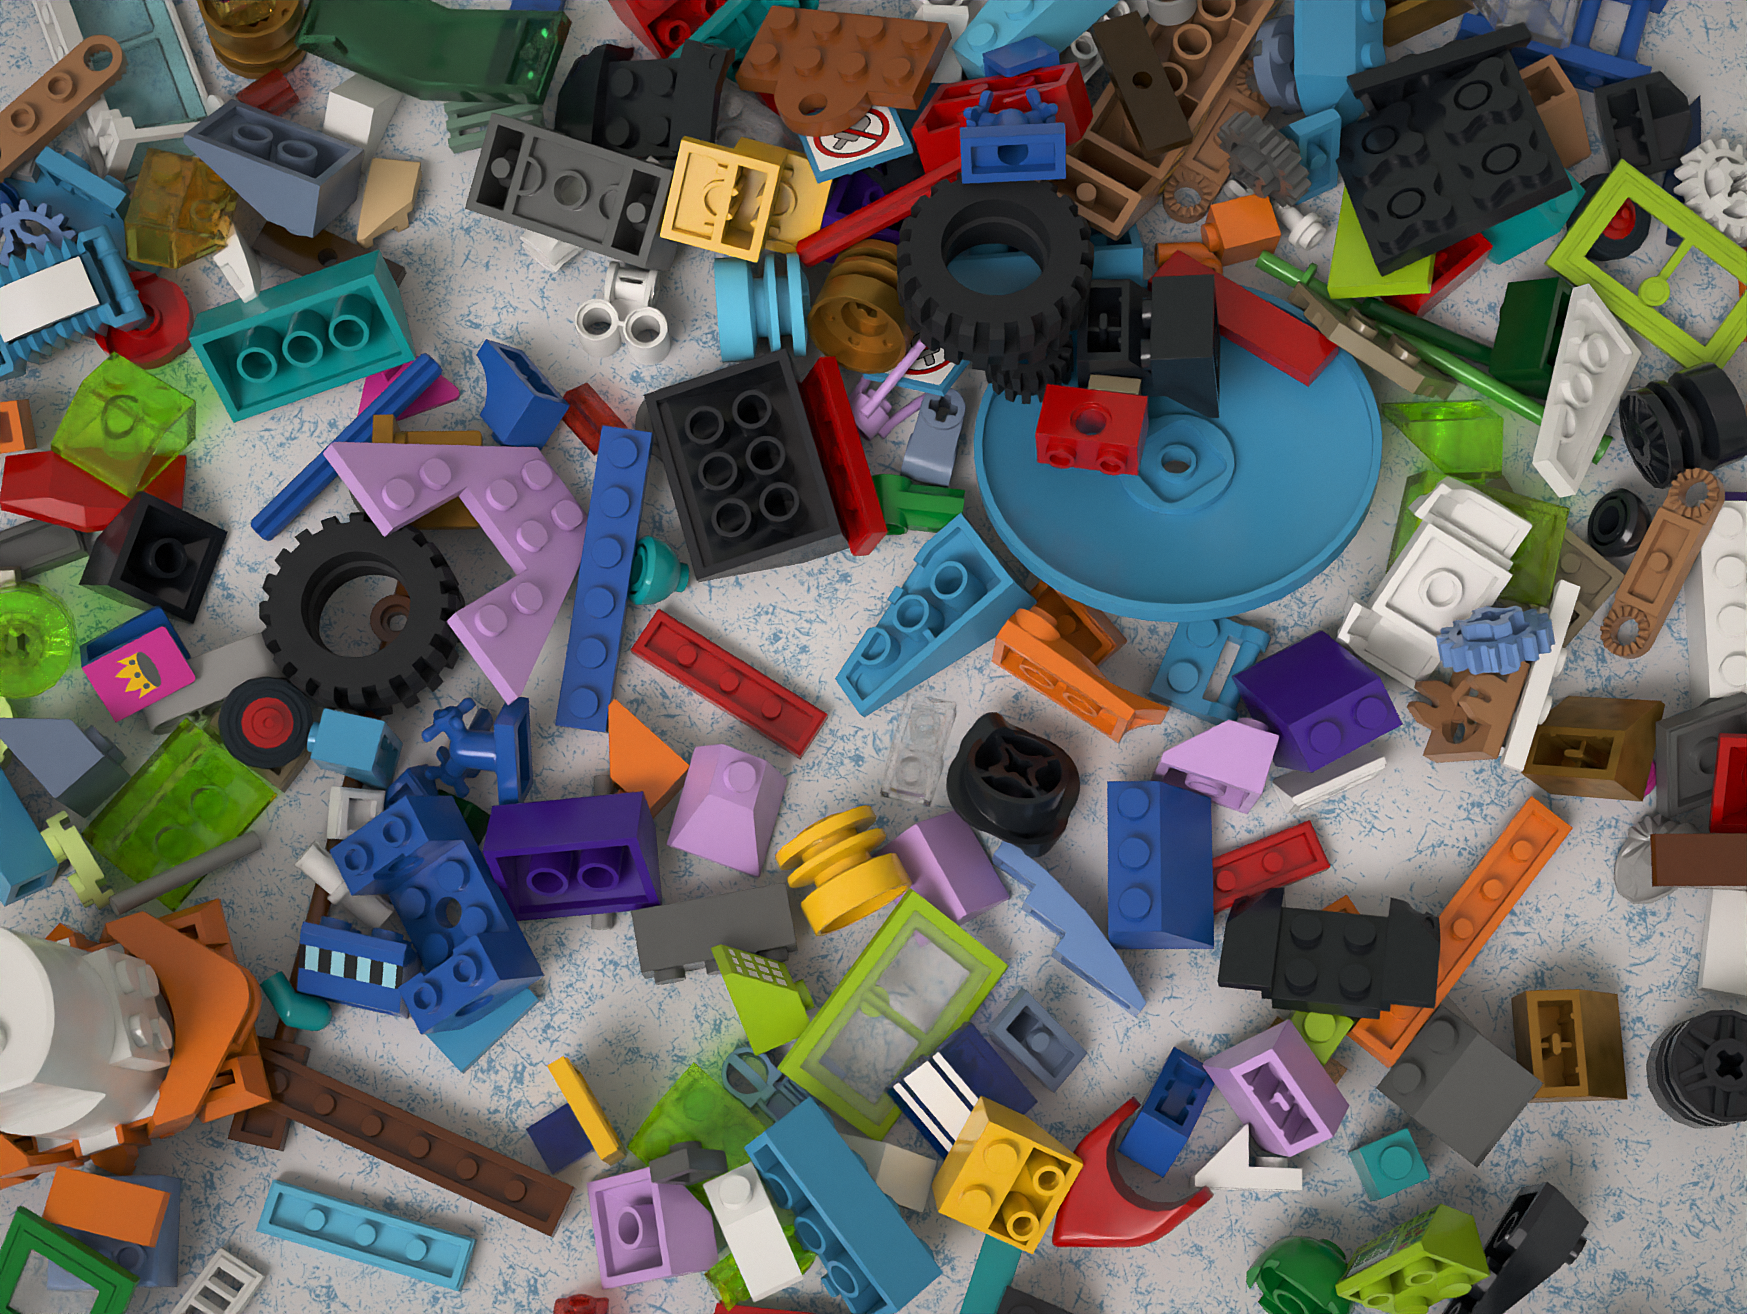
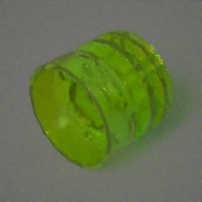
M27 581L0 585L1 697L20 699L37 696L55 686L69 667L77 640L75 618L64 599L44 585ZM8 632L14 637H18L22 633L29 637L25 646L28 651L27 653L21 649H16L13 652L7 650Z

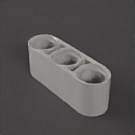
M262 632L188 659L187 662L195 674V681L143 708L151 734H169L208 719L216 711L221 710L222 703L232 689L248 679L268 676L291 683L273 661L274 656L266 648Z

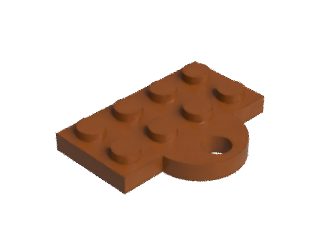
M771 6L735 78L740 90L774 94L781 119L791 131L803 136H830L855 125L866 115L872 105L917 110L952 39L948 23ZM825 107L822 112L816 115H806L815 108Z

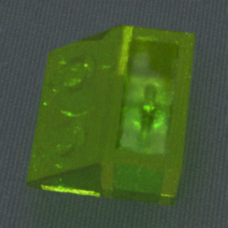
M693 1062L656 1104L627 1145V1148L649 1167V1161L670 1154V1146L681 1142L699 1141L702 1143V1149L725 1150L728 1172L751 1162L744 1147L768 1129V1127ZM721 1175L691 1186L684 1185L710 1213L713 1211V1208L702 1184Z

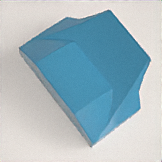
M1339 103L1323 112L1308 116L1278 130L1286 138L1292 139L1300 150L1299 155L1302 158L1299 164L1310 173L1306 178L1312 185L1308 188L1309 191L1295 203L1296 206L1337 187L1338 166L1335 160L1339 158L1342 118L1339 114Z

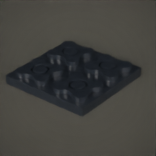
M1509 49L1441 80L1428 89L1425 88L1402 99V101L1392 103L1379 110V114L1372 118L1369 115L1341 128L1339 158L1335 161L1375 265L1382 277L1573 190L1568 175Z

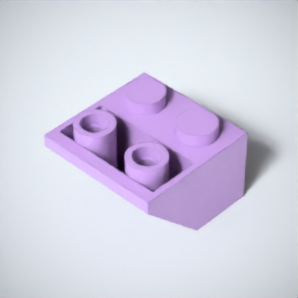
M1290 1019L1205 1060L1202 1065L1244 1125L1248 1123L1249 1133L1262 1151L1291 1157L1334 1137L1350 1106Z

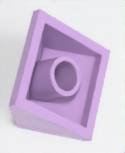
M955 810L914 824L871 856L874 858L884 854L896 853L912 881L910 889L922 896L958 926L1010 899L970 825L960 818ZM905 893L894 900L896 905L899 903V901L902 899ZM917 930L912 932L919 948L931 942Z

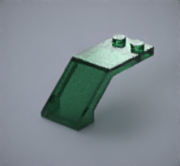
M310 0L293 43L298 49L419 100L544 105L572 21L564 11L450 9L431 0Z

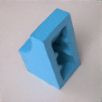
M326 708L323 710L321 721H315L312 724L307 741V750L312 752L310 759L320 769L345 775L366 784L370 788L385 791L393 783L403 746L401 740L385 721Z

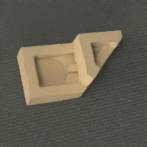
M372 158L360 212L357 233L358 246L368 249L374 246L373 238L390 229H395L399 233L409 227L407 213L413 211L422 179L421 162Z

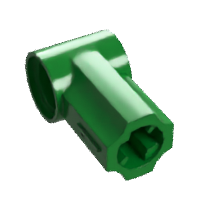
M875 474L871 476L888 530L886 535H902L907 533L908 530L938 533L958 514H963L965 490L914 485L910 479L893 474Z

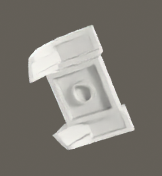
M1449 476L1436 483V487L1427 495H1420L1408 507L1415 516L1423 521L1367 603L1349 594L1343 609L1345 613L1343 623L1338 628L1336 642L1345 649L1417 693L1418 691L1414 688L1415 683L1427 681L1440 662L1436 636L1441 635L1440 630L1445 627H1453V621L1469 619L1472 610L1493 605L1513 576L1508 571L1513 565V562L1510 560L1533 527L1531 522L1478 489Z

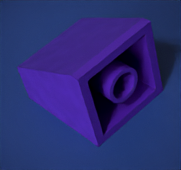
M1318 630L1231 676L1252 719L1266 724L1269 727L1268 732L1279 735L1272 759L1276 767L1312 773L1403 725L1381 678L1323 630Z

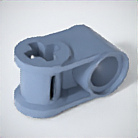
M950 388L944 397L930 393L925 394L921 402L914 432L909 437L900 476L943 488L949 487L959 450L958 441L966 407L962 395L957 390ZM940 407L949 409L945 422L935 420Z

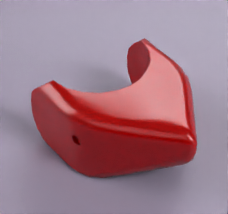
M1135 1096L1131 1097L1092 1129L1073 1151L1076 1156L1082 1159L1084 1165L1057 1210L1051 1242L1055 1247H1140L1155 1242L1169 1234L1214 1196L1212 1191L1207 1186H1204L1197 1192L1179 1201L1157 1202L1138 1195L1125 1183L1118 1171L1115 1159V1144L1118 1131L1129 1116L1142 1106Z

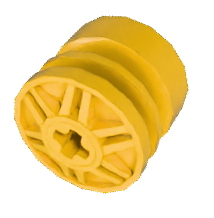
M863 805L842 813L827 816L805 828L796 838L784 845L775 854V860L781 870H790L798 867L787 877L790 888H800L811 884L816 885L817 888L800 905L816 936H824L836 932L869 916L903 895L912 886V881L896 853L871 857L870 853L886 838L883 828L866 831L876 821V815L871 806Z

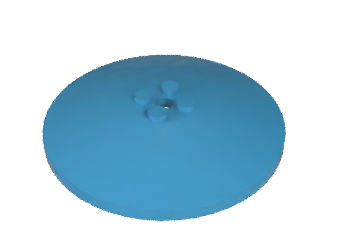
M1149 279L1143 280V287H1144L1145 289H1147V290H1148L1147 281H1148ZM1240 285L1319 331V328L1303 315L1304 311L1276 296ZM1077 330L1069 333L1072 334L1074 372H1071L1069 384L1062 383V386L1078 388ZM1221 335L1219 418H1208L1166 396L1148 397L1149 426L1138 476L1127 474L1107 475L1097 470L1074 467L1060 469L1049 464L1037 463L1035 432L1043 403L1039 402L1038 395L1031 396V404H1022L1021 395H1017L1014 402L1006 400L1005 390L998 395L993 391L992 383H990L984 392L976 417L974 463L979 493L992 525L1011 553L1030 572L1069 598L1101 611L1145 621L1177 623L1230 617L1258 609L1303 587L1339 557L1356 536L1368 515L1376 494L1381 469L1383 437L1380 414L1374 393L1364 372L1352 354L1339 347L1338 355L1308 387ZM1027 359L1018 361L1021 364H1029ZM1175 460L1185 462L1189 465V468L1185 472L1174 474L1166 471L1163 466Z

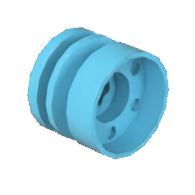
M797 252L786 253L788 276H776L774 254H767L762 278H753L748 260L737 257L714 258L717 318L723 363L754 359L757 353L758 338L768 337L771 352L781 350L780 336L790 335L793 337L794 358L806 357V346L809 339L807 316L811 310L809 283L799 262Z

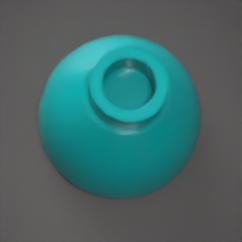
M646 535L638 540L629 594L630 601L635 605H651L665 600L673 592L682 593L689 580L688 564L680 562L675 551L659 538Z

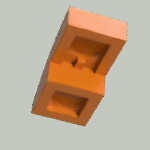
M58 1165L42 1218L55 1224L155 1248L171 1193Z

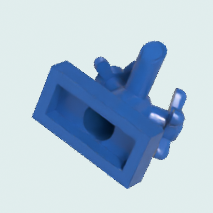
M1030 88L1026 90V97L1032 108L1031 111L1026 113L1013 108L1002 110L998 115L989 113L994 96L993 91L984 90L981 93L978 106L965 108L963 115L966 118V127H960L962 184L1066 179L1065 123H1055L1058 106L1055 103H1042L1037 89Z
M518 697L510 705L505 702L495 722L488 709L479 708L468 729L465 727L462 718L464 714L476 706L472 698L463 699L457 706H448L442 710H435L433 712V725L423 730L422 738L427 743L441 732H445L450 739L449 750L444 746L438 748L436 756L441 764L440 766H429L425 771V777L429 780L439 778L445 785L454 787L459 798H465L470 792L469 787L464 782L466 778H476L481 770L495 772L497 775L499 805L524 803L533 785L529 698ZM494 722V731H490Z

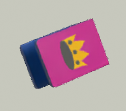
M155 606L79 646L81 668L115 722L134 714L195 681V674L187 662L188 659H191V655L161 606Z

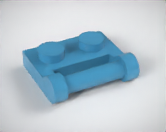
M1227 618L1179 622L1147 696L1216 726L1227 720L1237 721L1239 713L1236 711L1241 695L1231 676L1255 664L1259 653L1266 652L1271 636L1261 629L1244 626ZM1227 640L1239 645L1240 648L1217 702H1210L1202 697Z

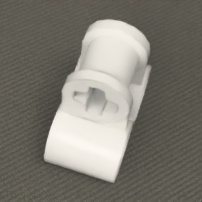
M616 261L609 263L604 286V300H588L577 309L575 314V327L582 348L589 355L608 357L614 354L622 343H626L631 357L643 365H655L662 362L668 356L671 349L668 324L665 316L656 309L660 291L661 270H650L647 272L622 268L620 263ZM596 322H606L611 325L610 329L601 335H593L587 332L588 328ZM652 329L659 333V336L649 343H642L635 339L644 330Z

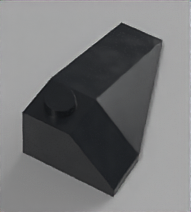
M1543 1182L1521 1187L1483 1248L1491 1276L1471 1285L1472 1289L1467 1294L1452 1298L1442 1314L1505 1313L1559 1270L1564 1262L1571 1265L1577 1259L1587 1242L1582 1233L1589 1221L1550 1183Z

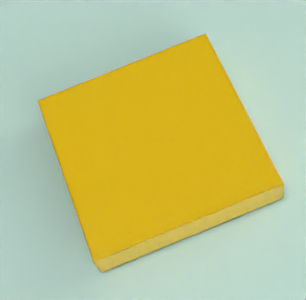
M564 1056L547 1065L600 1159L612 1166L627 1157L626 1153L628 1152L578 1066L568 1057L565 1058Z

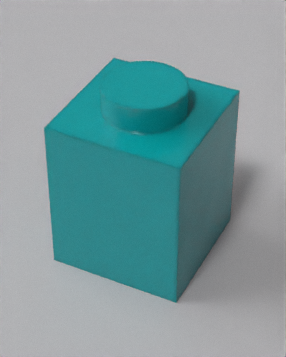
M1408 1128L1396 1131L1348 1152L1370 1202L1383 1199L1431 1178Z

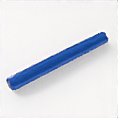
M421 354L331 443H372L373 415L394 414L396 419L442 374L441 366L429 354ZM328 446L251 520L252 529L262 539L271 541L338 476L335 469L323 455Z

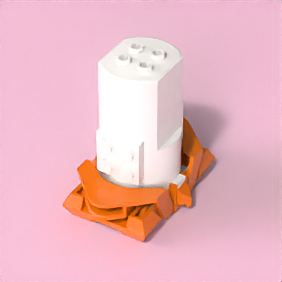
M219 898L159 918L141 911L105 923L99 943L86 939L84 934L62 923H59L45 939L0 926V1190L33 1180L41 1173L56 1171L58 1165L74 1169L83 1166L84 1162L90 1159L96 1166L113 1174L130 1176L136 1168L134 1164L139 1157L138 1149L152 1145L151 1139L173 1137L176 1133L187 1129L195 1117L205 1124L272 1102L254 1025L262 1005L261 988L253 973L238 963Z

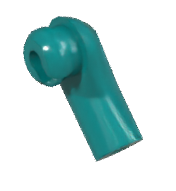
M283 971L272 975L260 984L261 989L286 1026L307 1031H320L330 1023L332 1018L330 1005L319 997L297 993Z

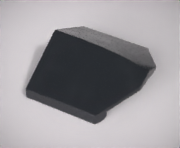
M1661 71L1593 88L1599 136L1610 172L1621 158L1645 176L1681 166L1682 162L1680 159L1683 156L1693 126L1687 96Z

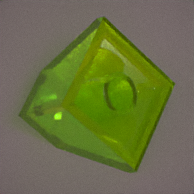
M1480 399L1382 403L1381 413L1446 476L1472 487L1484 486L1486 479L1502 478L1504 419Z

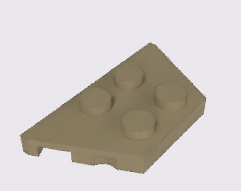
M1298 281L1287 297L1290 302L1305 310L1303 315L1317 326L1318 330L1328 340L1412 394H1423L1430 398H1434L1437 395L1446 401L1458 385L1455 381L1422 361L1416 354L1418 349L1403 337L1393 333L1388 339L1380 334L1374 327L1376 321L1363 315L1359 309L1351 306L1349 311L1346 312L1300 281Z

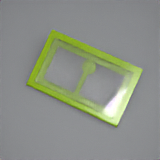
M909 888L777 1069L869 1138L882 1142L908 1106L893 1086L900 1083L912 1099L916 1094L904 1081V1078L927 1061L932 1067L935 1066L937 1062L932 1057L938 1052L942 1056L949 1050L1009 965L922 896Z

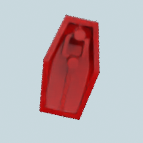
M99 447L9 455L5 458L0 494L1 510L85 533L103 531L138 491L147 492L183 510L187 456Z

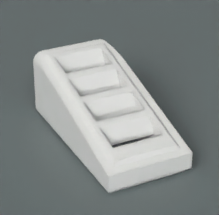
M220 1247L171 1314H192L195 1308H198L205 1314H242L266 1276ZM221 1269L244 1283L239 1292L216 1278ZM209 1288L231 1302L226 1310H223L204 1297Z

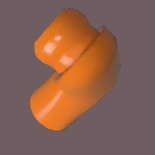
M1169 242L1155 244L1154 261L1156 267H1161L1178 249L1223 275L1222 263L1212 252L1209 253L1208 248L1203 243Z

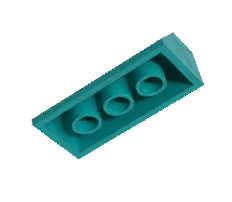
M380 249L262 290L258 297L246 303L240 298L197 313L189 336L191 345L233 423L416 360V352L401 294Z

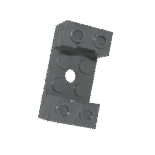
M492 112L465 209L644 269L670 271L679 243L660 237L675 169L566 136L563 132L523 119ZM574 176L581 183L582 195L575 204L568 205L561 196V187L566 179Z

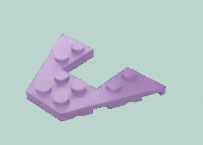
M361 442L331 443L323 452V455L384 537L459 496L517 576L457 611L446 621L508 705L512 704L524 690L581 563L588 519L587 514L537 447Z

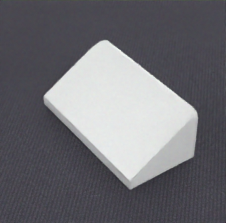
M1365 744L1312 773L1293 770L1275 778L1272 784L1286 814L1290 813L1292 815L1377 777L1386 768L1387 762L1383 755Z

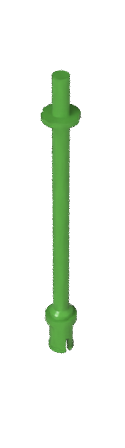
M1264 249L1255 264V267L1292 288L1300 281L1346 312L1349 311L1351 306L1361 310L1362 304L1352 298L1330 299L1327 284L1314 277L1318 265L1313 262L1304 272ZM1376 321L1374 327L1383 336L1389 339L1395 333L1403 337L1418 349L1416 354L1424 362L1541 426L1545 409L1544 405L1442 348ZM1603 435L1592 463L1597 465L1613 439L1612 436Z

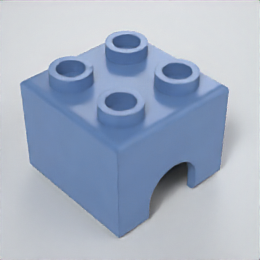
M166 1175L104 1176L171 1193L155 1248L52 1223L140 1277L137 1288L177 1287L180 1178ZM49 1260L48 1289L96 1290L93 1286Z

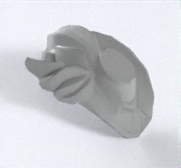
M1660 813L1655 817L1647 816L1641 823L1638 822L1628 829L1629 837L1621 848L1614 866V882L1617 891L1632 904L1654 903L1678 889L1652 887L1650 834L1701 833L1692 823L1681 824L1678 821H1671L1670 818L1667 819Z

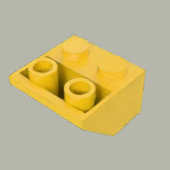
M981 1095L931 1186L939 1213L1033 1255L1084 1164L1082 1159L1029 1117Z

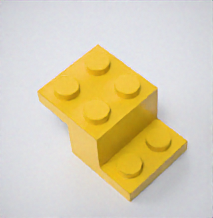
M684 136L680 143L660 237L756 263L764 249L783 254L796 252L795 247L798 241L821 229L833 179L817 184L807 156L801 152L740 137L733 149Z

